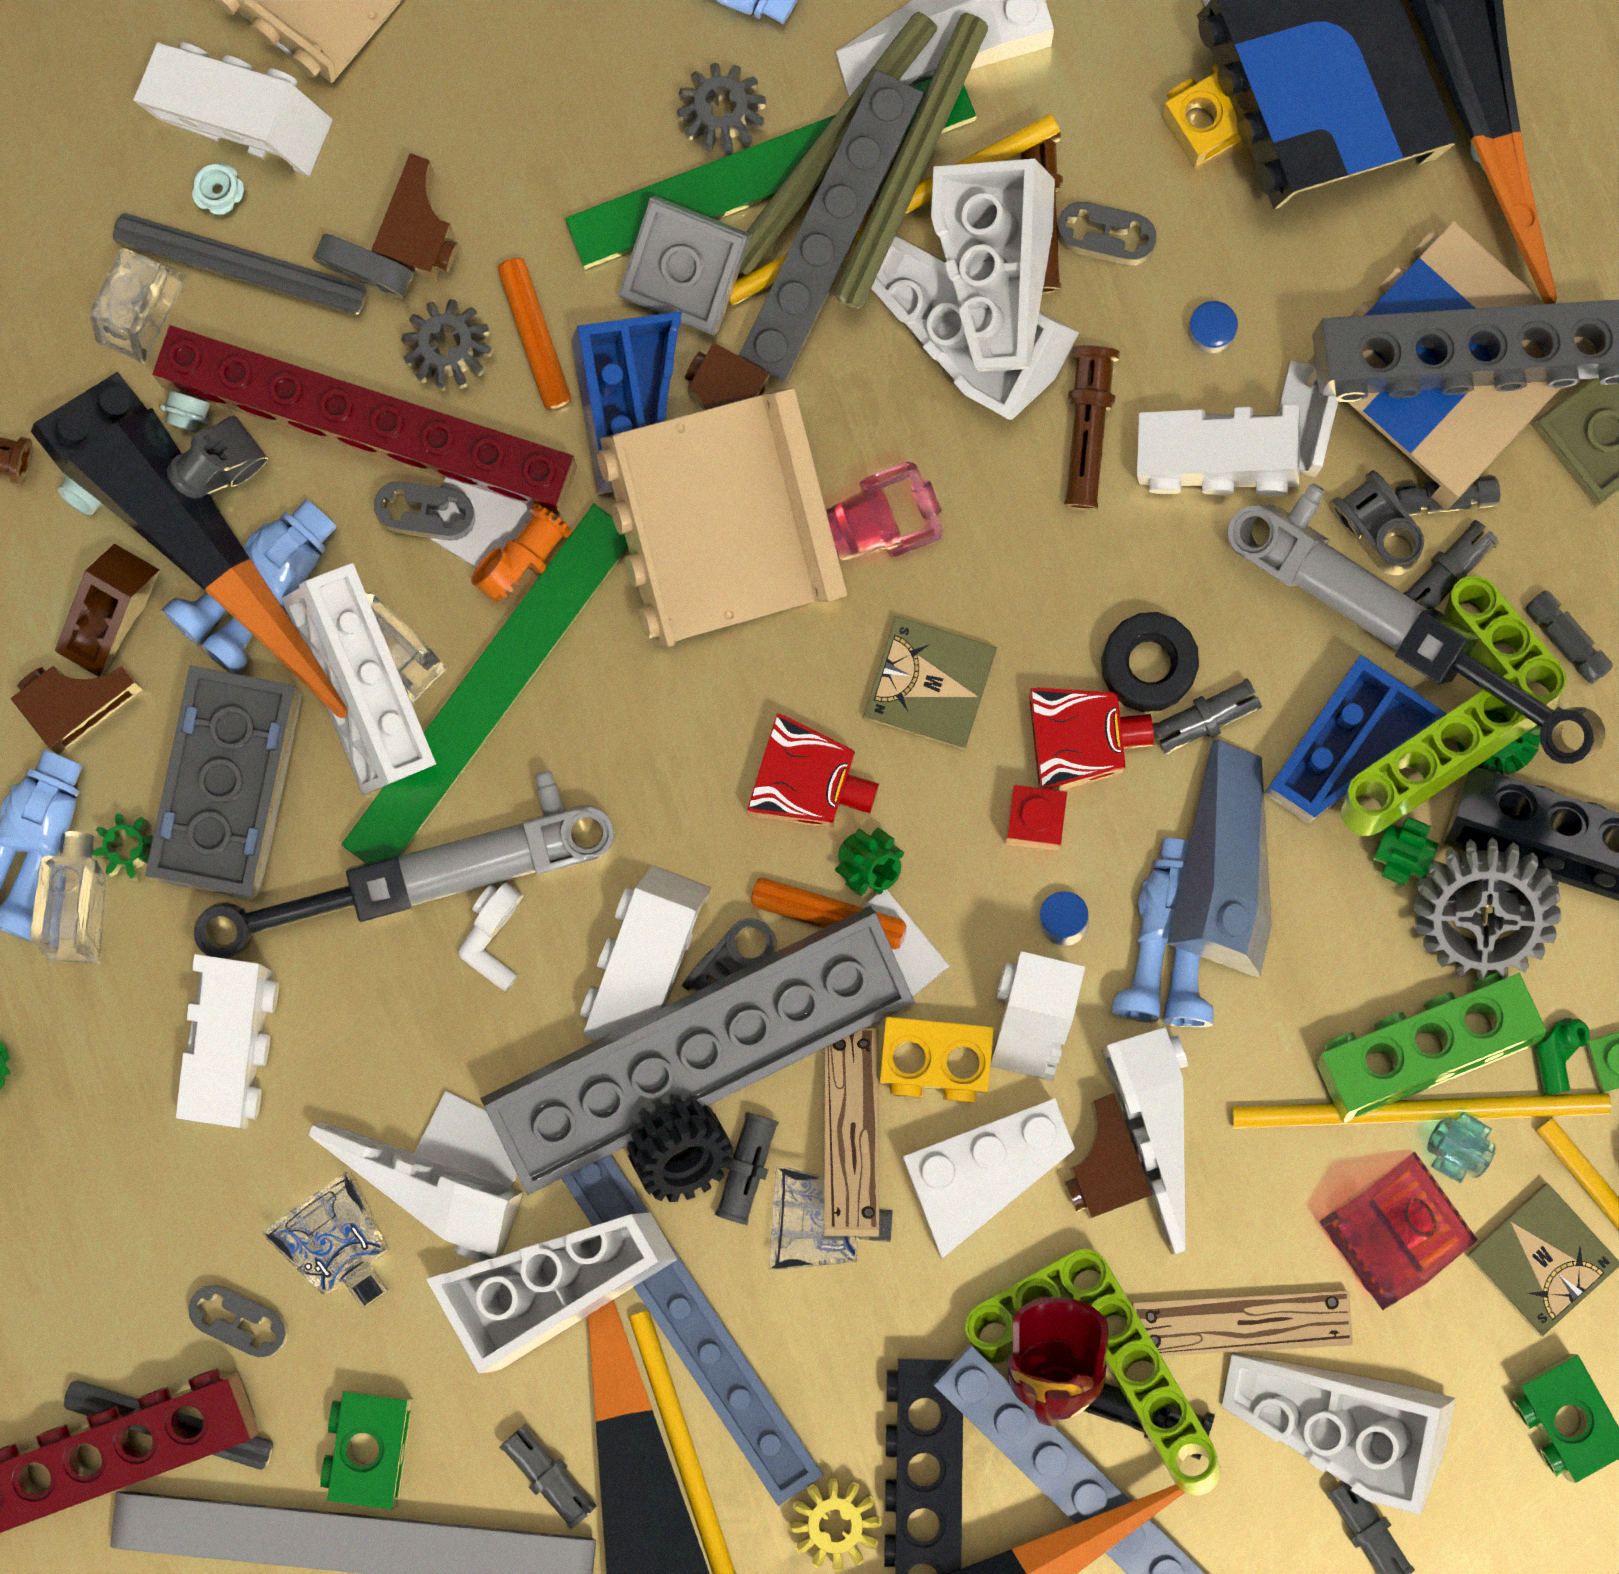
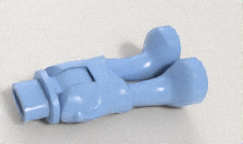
M307 499L292 515L284 512L280 516L281 519L272 523H264L261 528L249 536L243 547L281 607L284 606L281 598L298 589L299 584L307 579L317 564L320 555L326 550L322 543L337 528L324 513ZM208 593L193 602L174 598L162 609L163 614L197 646L210 634L218 620L227 611ZM233 617L226 626L210 635L201 647L213 661L228 673L239 675L248 662L245 649L253 634Z
M47 750L43 751L35 770L28 769L25 774L26 776L18 784L11 787L10 792L2 802L0 810V891L16 852L27 853L7 899L0 906V930L33 943L39 934L41 925L40 922L37 924L35 915V922L31 931L35 901L37 900L38 887L41 882L40 876L44 870V879L45 872L47 871L46 865L47 867L49 865L55 867L56 860L59 857L58 852L61 847L62 833L65 832L66 837L75 810V798H77L80 792L74 788V785L83 767L72 760Z
M1163 838L1160 860L1152 862V871L1148 878L1142 882L1138 898L1139 914L1142 916L1137 941L1140 943L1139 954L1131 986L1116 993L1113 999L1111 1012L1117 1016L1142 1022H1157L1159 1020L1161 973L1165 945L1168 941L1190 840ZM1177 947L1175 948L1170 990L1165 1005L1163 1022L1167 1025L1180 1027L1213 1026V1006L1199 995L1198 975L1200 956Z

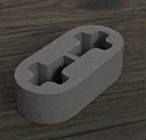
M1075 202L1069 204L1061 212L1058 219L1057 232L1060 243L1067 250L1076 254L1135 266L1144 263L1151 256L1155 248L1156 230L1154 225L1148 218L1140 214L1090 202ZM1078 215L1088 217L1089 227L1104 231V235L1086 232L1084 239L1078 240L1073 238L1074 229L1067 227L1066 224L1067 222L1076 223ZM1130 227L1140 230L1139 238L1147 241V245L1138 244L1135 252H1129L1124 250V240L1110 237L1109 233L1127 235Z
M323 234L312 258L319 265L337 274L401 299L404 298L414 276L410 269L391 259L329 234Z
M402 481L390 482L377 492L374 499V511L380 524L387 530L395 533L448 541L459 540L469 534L476 521L475 510L470 499L463 492L455 489ZM403 494L408 505L420 507L421 511L420 513L406 511L402 513L400 520H393L390 510L384 508L386 503H394L397 495ZM449 502H456L459 512L466 515L464 520H455L453 528H446L442 517L428 515L429 509L444 511L447 510Z
M220 1285L205 1286L196 1291L190 1300L188 1307L189 1318L197 1329L249 1355L256 1357L272 1356L281 1351L287 1342L289 1334L288 1325L282 1315L232 1289ZM217 1295H221L224 1298L222 1307L237 1315L234 1322L231 1323L225 1319L217 1318L212 1324L205 1321L207 1312L200 1308L202 1301L214 1300ZM265 1318L273 1321L270 1330L277 1334L274 1343L264 1342L260 1348L256 1347L253 1344L255 1335L241 1327L244 1319L255 1324H261Z

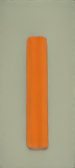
M522 257L506 260L498 265V272L544 407L547 410L563 407L571 402L570 392L525 260Z
M759 878L751 895V902L756 908L822 928H826L864 909L766 878ZM876 912L891 948L899 949L906 934L905 922L902 919Z

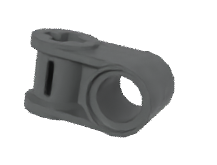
M234 415L216 425L199 430L192 437L189 450L173 458L169 462L166 471L171 484L180 493L196 499L227 486L233 487L243 483L265 465L268 457Z
M1372 470L1365 475V483L1343 499L1335 497L1330 501V506L1342 526L1360 543L1379 569L1391 575H1402L1416 565L1424 547V535L1420 527L1400 504L1399 499L1389 484L1378 472ZM1396 535L1404 537L1409 541L1412 553L1404 558L1393 557L1386 551L1384 540Z
M746 918L738 921L730 928L715 948L711 949L700 960L684 980L682 987L687 991L691 989L698 991L712 984L708 980V976H712L718 981L775 953L777 939L774 931L769 925L759 919ZM749 928L762 930L767 940L764 952L755 958H745L737 947L740 934Z

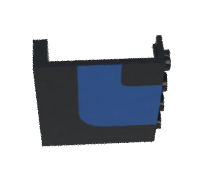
M1211 0L1197 14L1200 38L1203 44L1211 50L1218 68L1219 86L1224 95L1230 98L1237 116L1238 134L1242 142L1249 146L1257 166L1256 176L1261 190L1268 195L1273 209L1283 206L1296 193L1413 157L1417 158L1419 165L1437 160L1458 142L1401 0Z

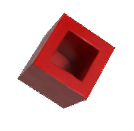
M1014 785L1011 793L1005 844L1058 851L1062 840L1067 792Z

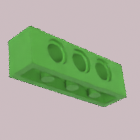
M1494 973L1485 977L1483 981L1480 979L1472 985L1474 991L1458 998H1455L1453 992L1442 994L1426 1002L1423 1005L1425 1011L1406 1019L1404 1012L1396 1013L1374 1024L1375 1032L1360 1038H1356L1355 1033L1351 1032L1326 1043L1324 1046L1327 1051L1321 1053L1317 1067L1342 1123L1541 1042L1547 1030L1521 974L1518 973L1502 979L1498 973ZM1473 1012L1485 1015L1491 1023L1492 1031L1486 1034L1474 1033L1467 1027L1465 1015ZM1424 1032L1432 1033L1440 1039L1443 1050L1437 1054L1424 1053L1418 1048L1415 1036ZM1374 1052L1387 1055L1393 1063V1071L1384 1075L1374 1073L1367 1066L1366 1056Z

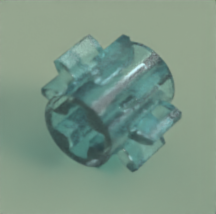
M1464 1112L1460 1114L1457 1121L1451 1117H1445L1437 1124L1428 1141V1151L1437 1156L1431 1167L1459 1183L1463 1181L1466 1174L1472 1178H1478L1489 1167L1495 1154V1144L1486 1139L1492 1128Z

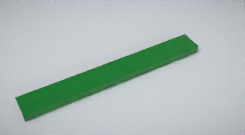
M932 78L914 84L911 87L925 94ZM964 84L942 133L976 121L977 116ZM835 115L566 217V224L584 270L633 251L651 197L658 196L715 220L772 199ZM904 137V139H903V141H902V143H901V145H900V147H899L898 150H900V148H901V146H902V144H903V142H904V140H905V137Z
M593 503L548 564L545 571L539 576L425 730L424 736L436 765L384 786L342 842L341 846L364 863L397 854L399 856L403 855L628 550L625 534L620 535L610 514Z

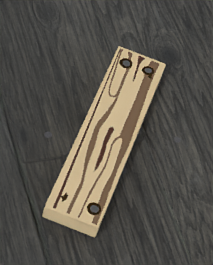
M879 1028L861 1029L824 1048V1236H879Z
M1349 1291L1132 1302V1307L1161 1356L1353 1345Z

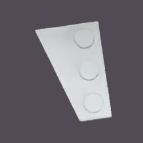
M157 42L133 99L137 104L156 119L218 142L219 138L249 146L248 154L264 159L266 152L281 156L294 167L293 170L295 172L310 177L333 119L295 87L297 80L294 77L272 68H268L266 74L252 71L253 67L250 64L229 55H224L222 61L208 58L209 54L206 51L189 43L180 42L178 48H174Z
M1299 404L1283 405V415H1253L1252 407L1234 408V414H1205L1203 409L1139 413L1137 478L1139 484L1149 485V492L1156 494H1177L1181 492V486H1202V493L1210 495L1233 494L1234 487H1256V494L1265 496L1288 494V487L1299 488L1301 436Z
M654 865L650 867L635 887V890L626 887L615 914V918L623 921L617 939L607 938L597 967L606 970L599 988L590 986L581 1008L580 1016L588 1019L583 1036L597 1041L667 1006L685 950H688L694 935L692 931L701 906L707 902L712 887Z
M1022 951L1015 963L1006 961L995 999L1005 1002L990 1066L1053 1081L1057 1063L1059 1064L1062 1054L1061 1045H1065L1073 1022L1085 966Z
M194 954L192 971L200 972L196 1000L195 1002L190 1001L188 1004L187 1020L192 1021L188 1048L187 1051L183 1052L176 1118L247 1129L248 1120H256L260 1109L262 1089L254 1087L257 1065L265 1066L268 1059L270 1034H263L266 1012L274 1013L279 982L271 980L272 970L257 963Z
M1056 1098L903 1156L904 1164L941 1259L1075 1150Z

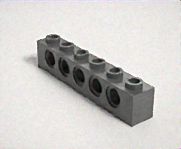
M1619 299L1322 318L1312 334L1319 396L1336 395V400L1340 402L1362 400L1368 397V393L1389 392V397L1409 398L1419 395L1421 390L1440 388L1445 395H1459L1474 390V386L1494 385L1496 391L1507 392L1522 389L1527 386V383L1547 382V386L1550 388H1565L1578 384L1580 379L1599 378L1600 383L1604 385L1619 384ZM1575 337L1588 339L1594 345L1595 354L1589 355L1580 351L1575 344ZM1530 340L1537 343L1542 349L1543 358H1534L1528 355L1523 349L1522 341ZM1476 343L1484 346L1490 353L1491 361L1485 362L1476 359L1470 352L1469 344ZM1427 347L1437 355L1439 364L1429 365L1421 361L1416 353V348ZM1373 350L1381 354L1385 360L1386 367L1374 368L1370 366L1363 357V351Z

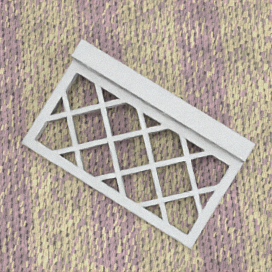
M351 563L306 580L299 584L300 588L281 598L290 621L347 707L348 714L343 719L337 717L326 706L362 795L436 765L354 564Z

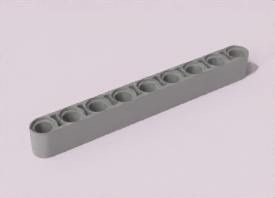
M118 1491L115 1497L110 1547L132 1551L361 1574H593L596 1539Z

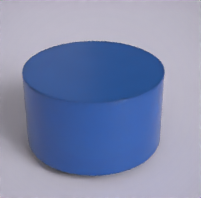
M1219 301L1205 302L1198 306L1192 314L1188 326L1189 337L1192 343L1201 351L1207 353L1221 352L1229 347L1234 340L1238 329V320L1235 312L1227 304Z
M1057 892L1049 896L1041 907V927L1045 936L1050 941L1059 945H1071L1080 941L1087 933L1089 927L1088 908L1080 896L1072 892Z

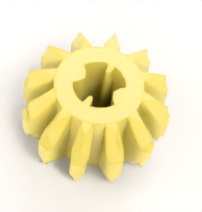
M830 1477L828 1479V1497L823 1498L815 1484L807 1487L810 1497L816 1503L814 1507L804 1501L796 1500L794 1502L793 1509L798 1513L808 1516L809 1521H793L789 1524V1530L794 1533L809 1531L810 1536L799 1541L795 1548L801 1554L815 1544L819 1549L813 1556L812 1565L819 1568L823 1564L826 1552L833 1553L834 1571L841 1572L843 1570V1552L848 1551L856 1565L864 1562L862 1553L855 1546L857 1542L862 1543L868 1548L875 1549L877 1547L878 1540L869 1534L863 1533L862 1530L863 1528L880 1527L882 1519L879 1516L862 1517L861 1513L870 1509L876 1501L872 1495L863 1498L858 1504L852 1501L858 1492L859 1483L851 1481L845 1496H838V1480L836 1477ZM834 1509L840 1510L842 1519L851 1520L850 1531L843 1529L842 1534L844 1537L839 1539H832L830 1530L821 1529L819 1524L822 1517L828 1520L829 1514L827 1512Z

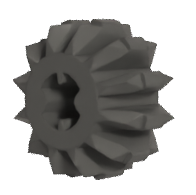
M714 62L710 65L711 78L706 79L702 73L694 71L691 74V81L696 89L689 87L680 89L679 99L687 105L677 110V117L681 122L690 123L685 129V136L688 140L697 139L704 134L702 139V149L704 151L710 152L716 140L722 141L724 153L730 154L733 152V138L736 137L742 144L749 146L752 143V136L747 128L755 130L763 128L764 118L756 112L766 107V99L763 95L753 94L758 88V81L754 76L739 82L741 77L740 66L733 65L727 76H721V68L718 63ZM719 100L729 101L732 113L728 114L724 110V117L714 116L711 104L715 103L719 107Z
M450 299L448 301L445 314H440L437 305L434 302H429L426 306L431 318L425 321L416 314L409 318L412 326L419 333L408 332L402 334L401 340L403 344L409 348H414L404 355V361L408 367L420 365L416 378L421 383L428 381L436 373L435 385L438 390L444 391L446 389L449 376H454L459 388L467 387V380L463 373L468 369L477 376H481L484 373L483 366L474 357L486 358L492 355L491 346L484 342H479L490 335L488 325H474L478 313L473 307L466 309L458 317L459 308L456 300ZM446 335H453L459 347H450L448 355H441L435 343L442 344L446 340Z

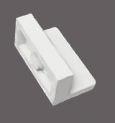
M1291 360L1288 365L1276 415H1283V405L1299 404L1301 421L1300 474L1316 477L1323 466L1338 401L1336 400V395L1319 396L1318 381L1311 388L1305 384L1315 368L1313 365Z

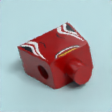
M1039 687L1030 688L1029 704L1039 788L1060 791L1123 773L1125 769L1124 749L1154 746L1151 714L1120 717L1117 693Z
M777 713L749 801L747 813L748 816L761 819L834 827L840 805L871 814L880 783L850 775L855 759L854 750L785 715Z

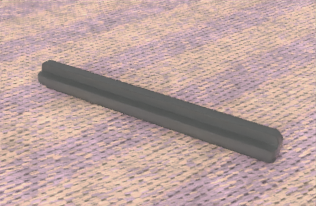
M121 214L114 226L113 240L118 244L352 315H358L366 301L367 288L364 285L134 215Z

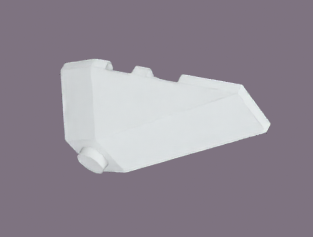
M1036 159L933 167L931 219L935 232L940 237L947 261L944 262L948 277L954 285L960 306V319L974 367L978 372L1030 369L1053 232L1055 179Z

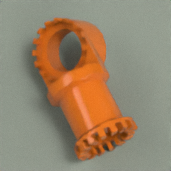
M535 503L529 511L532 516L514 540H507L503 547H496L490 551L478 564L472 575L471 583L494 602H500L503 599L500 595L506 598L508 596V593L505 592L507 589L510 592L514 590L511 584L515 583L518 585L520 582L518 579L523 577V572L526 568L531 569L535 573L542 574L546 569L544 562L561 538H569L573 532L568 524L561 521V518L556 517L553 520L554 513H549L546 508Z

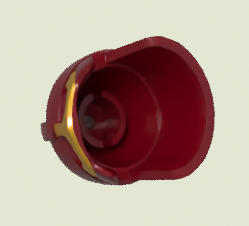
M1064 1297L1034 1300L1022 1306L1015 1313L1013 1319V1352L1010 1356H1007L1010 1387L1014 1395L1035 1413L1039 1423L1055 1427L1058 1420L1072 1418L1080 1414L1101 1394L1106 1380V1355L1109 1338L1108 1323L1105 1317L1087 1303Z

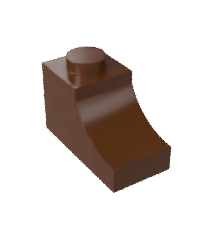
M410 153L371 251L407 267L414 273V276L436 284L440 271L448 272L456 257L458 242L453 241L455 235L450 223L440 220L432 210L430 192L434 170L430 160Z
M714 342L707 354L700 351L696 354L684 378L690 382L688 386L689 398L699 403L702 410L763 395L770 384L769 372Z
M114 543L85 570L55 652L96 676L101 677L110 668L114 656L128 630L139 614L145 609L160 569Z
M52 666L47 671L43 667L37 668L25 676L17 685L20 691L10 699L47 747L59 755L143 689L122 666L107 675L93 679L69 678Z
M1114 1093L1091 1102L1095 1122L1092 1145L1084 1160L1079 1165L1070 1168L1073 1179L1065 1181L1075 1211L1078 1212L1085 1209L1089 1219L1152 1195Z

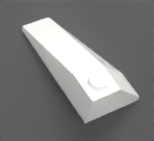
M912 0L836 51V57L848 97H850L916 12H921L928 16L938 28L937 32L899 81L909 86L933 78L957 22L963 13L978 16L986 21L988 25V31L971 69L1051 47L1054 27L1045 0Z
M895 235L871 289L898 320L904 322L924 345L923 348L942 365L955 380V385L964 395L1012 420L1056 379L1080 332L1039 310L1030 369L978 372L974 367L960 319V306L954 285L947 274L944 263L946 261Z
M1166 1027L1109 1044L1101 1052L1133 1145L1151 1189V1197L1172 1255L1186 1251L1183 1076L1180 1068L1188 1066V1062L1178 1035L1169 1038Z
M325 1122L312 1125L309 1133L311 1138L443 1240L457 1244L455 1250L457 1254L481 1262L485 1261L487 1256L496 1258L503 1253L523 1191L426 1159L414 1153Z
M1233 1353L1231 1355L1222 1407L1275 1442L1281 1441L1308 1458V1463L1320 1471H1328L1352 1487L1351 1491L1365 1500L1420 1515L1423 1512L1446 1451L1456 1398L1403 1384Z

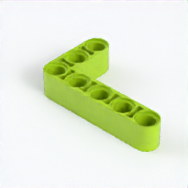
M1478 575L1466 576L1460 579L1453 587L1444 615L1479 637L1469 655L1555 710L1567 683L1566 673L1562 665L1492 582ZM1460 604H1475L1481 609L1482 613L1472 614L1466 612ZM1499 642L1509 644L1516 653H1501L1493 644ZM1539 683L1547 688L1549 694H1536L1528 688L1527 684ZM1482 690L1357 774L1349 785L1341 808L1342 820L1353 833L1362 836H1371L1379 833L1537 726V724L1485 690ZM1484 712H1499L1505 716L1508 722H1492L1486 717ZM1446 739L1459 741L1466 751H1450L1444 746L1442 741ZM1403 768L1415 769L1421 773L1423 780H1408L1402 776L1399 770ZM1367 796L1374 798L1381 808L1378 810L1365 809L1359 805L1356 799Z
M1080 1249L1071 1252L977 1305L970 1311L965 1323L968 1340L971 1346L989 1363L1007 1361V1356H1010L1013 1352V1319L1015 1313L1022 1306L1040 1296L1048 1298L1064 1297L1082 1301L1097 1309L1105 1319L1113 1315L1126 1318L1127 1325L1125 1329L1119 1334L1109 1335L1106 1364L1175 1484L1182 1491L1190 1495H1202L1210 1492L1217 1486L1221 1478V1466L1214 1445L1109 1265L1099 1253L1091 1249ZM1094 1270L1101 1274L1098 1284L1093 1288L1084 1290L1073 1285L1076 1276L1083 1271ZM1000 1323L1006 1326V1331L999 1341L985 1343L979 1340L982 1329L987 1325ZM1147 1361L1154 1365L1152 1375L1145 1381L1134 1382L1126 1377L1129 1367L1136 1362ZM1166 1407L1178 1409L1182 1414L1179 1422L1174 1427L1163 1429L1153 1424V1419L1159 1410ZM1201 1454L1209 1459V1465L1202 1474L1188 1476L1180 1471L1182 1461L1189 1455Z

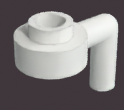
M507 882L499 889L489 885L478 898L472 908L478 914L474 922L475 926L458 951L459 957L504 992L509 990L518 975L484 949L492 937L509 920L523 899L524 895Z

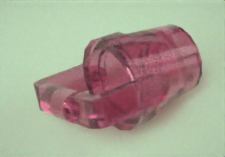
M913 462L902 463L863 479L860 482L861 492L826 509L836 552L841 561L887 549L891 557L900 556L936 542L943 534L938 517L942 508L930 481L923 480L919 468ZM910 478L913 484L911 491L922 517L928 520L930 527L901 537L883 488Z

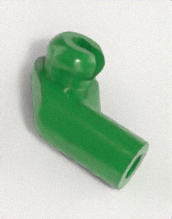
M1564 1018L1555 1022L1537 1045L1536 1055L1544 1095L1570 1091L1566 1062L1580 1046H1585L1590 1038L1587 1024L1580 1019Z

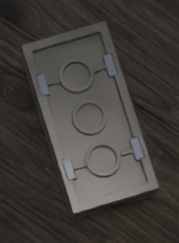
M189 665L146 868V877L163 883L202 889L233 897L253 899L257 896L270 853L303 695L295 685Z

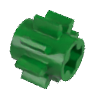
M117 813L115 815L116 826L109 830L97 827L96 831L104 838L102 847L93 850L92 854L97 858L107 857L110 860L105 872L109 876L114 877L120 868L123 867L126 868L130 879L135 881L138 880L139 876L137 868L145 863L148 864L153 835L146 837L143 834L147 828L148 820L140 817L132 827L128 825L124 815ZM126 834L131 839L138 841V846L130 849L131 858L129 859L115 850L116 847L123 845V836Z
M1407 816L1402 827L1391 824L1385 829L1373 857L1374 860L1386 864L1381 874L1382 877L1405 886L1410 875L1419 879L1426 876L1439 843L1426 838L1431 826Z
M877 827L871 836L859 828L856 833L848 836L841 844L838 852L840 864L835 868V871L846 879L845 885L858 895L862 896L868 887L880 895L883 893V890L890 888L898 880L901 873L900 858L904 856V851L893 844L894 838L881 828Z

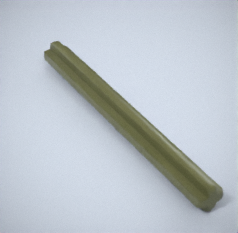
M916 12L911 16L746 231L752 234L739 272L748 275L754 270L824 179L875 70L900 80L937 32V25L928 16L921 12Z
M963 13L957 22L835 292L837 300L846 306L855 309H861L864 306L988 31L986 21L978 16Z

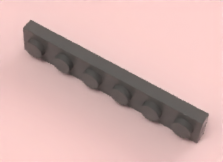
M875 70L739 354L743 359L769 372V375L787 382L925 95L924 92Z

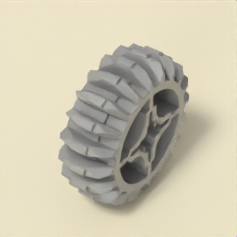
M1492 837L1487 843V850L1477 851V845L1470 839L1466 843V854L1461 856L1456 850L1449 847L1446 851L1447 865L1435 860L1432 861L1429 865L1431 877H1421L1418 883V892L1421 896H1417L1414 899V912L1420 916L1415 919V928L1419 934L1425 935L1423 947L1427 953L1438 951L1437 962L1441 967L1456 961V974L1460 978L1470 968H1474L1477 970V978L1483 981L1488 976L1487 970H1497L1498 975L1502 979L1507 978L1508 966L1511 965L1525 973L1529 968L1527 955L1542 960L1545 955L1543 943H1554L1557 936L1556 928L1553 925L1559 924L1561 921V909L1556 906L1560 901V894L1556 886L1550 885L1552 882L1550 870L1547 867L1537 869L1538 858L1533 852L1519 859V846L1515 842L1510 844L1504 852L1498 851L1497 841ZM1479 880L1477 884L1470 889L1457 890L1458 888L1469 882ZM1498 880L1514 885L1528 899H1519V894L1504 891L1499 886ZM1491 894L1493 913H1488L1487 925L1483 926L1481 908L1487 906V896ZM1447 921H1455V926L1470 929L1476 935V940L1460 934ZM1516 930L1514 933L1496 940L1501 933Z

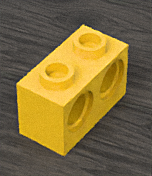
M1216 64L1212 67L1214 74L1199 83H1196L1194 78H1190L1173 88L1167 94L1169 101L1165 102L1162 112V118L1194 168L1242 141L1238 134L1237 116L1230 98L1224 95L1219 86ZM1193 108H1202L1212 115L1214 122L1206 128H1197L1188 122L1185 114Z
M886 1017L880 1084L890 1085V1095L922 1098L923 1088L944 1090L943 1100L975 1103L976 1093L987 1094L994 1027ZM906 1043L915 1044L920 1047L925 1056L923 1067L912 1074L901 1072L893 1061L895 1050ZM964 1048L976 1055L978 1070L972 1077L960 1079L951 1074L947 1066V1059L954 1050Z

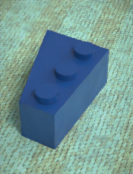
M682 311L578 325L571 339L597 494L614 492L611 481L606 482L599 469L597 454H599V450H603L600 438L665 421Z
M1360 655L1264 794L1309 824L1346 796L1349 785L1357 774L1447 713Z

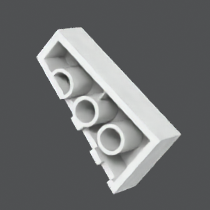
M651 1212L620 1217L426 1280L477 1372L481 1374L503 1369L673 1263L677 1258Z

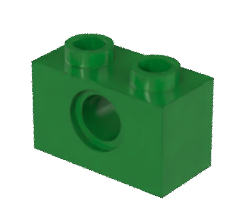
M1569 1353L1514 1384L1520 1397L1513 1400V1404L1528 1429L1537 1426L1547 1444L1540 1448V1452L1556 1478L1564 1474L1567 1481L1577 1483L1619 1459V1426L1578 1354ZM1566 1405L1574 1406L1581 1417L1578 1430L1569 1436H1563L1555 1425L1557 1412Z
M347 1390L343 1391L341 1401L333 1400L329 1416L328 1433L337 1434L334 1456L325 1455L320 1479V1487L329 1488L327 1501L389 1510L398 1506L413 1399ZM360 1433L371 1435L378 1443L379 1453L371 1464H362L352 1455V1441Z

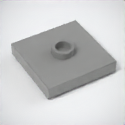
M658 196L651 197L618 297L660 314L682 311L680 322L715 335L719 332L752 234Z

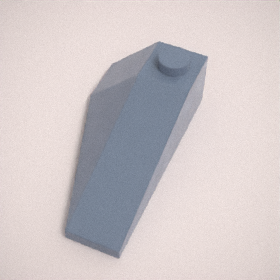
M1221 740L1212 741L1167 944L1256 977L1261 976L1272 926L1262 757Z

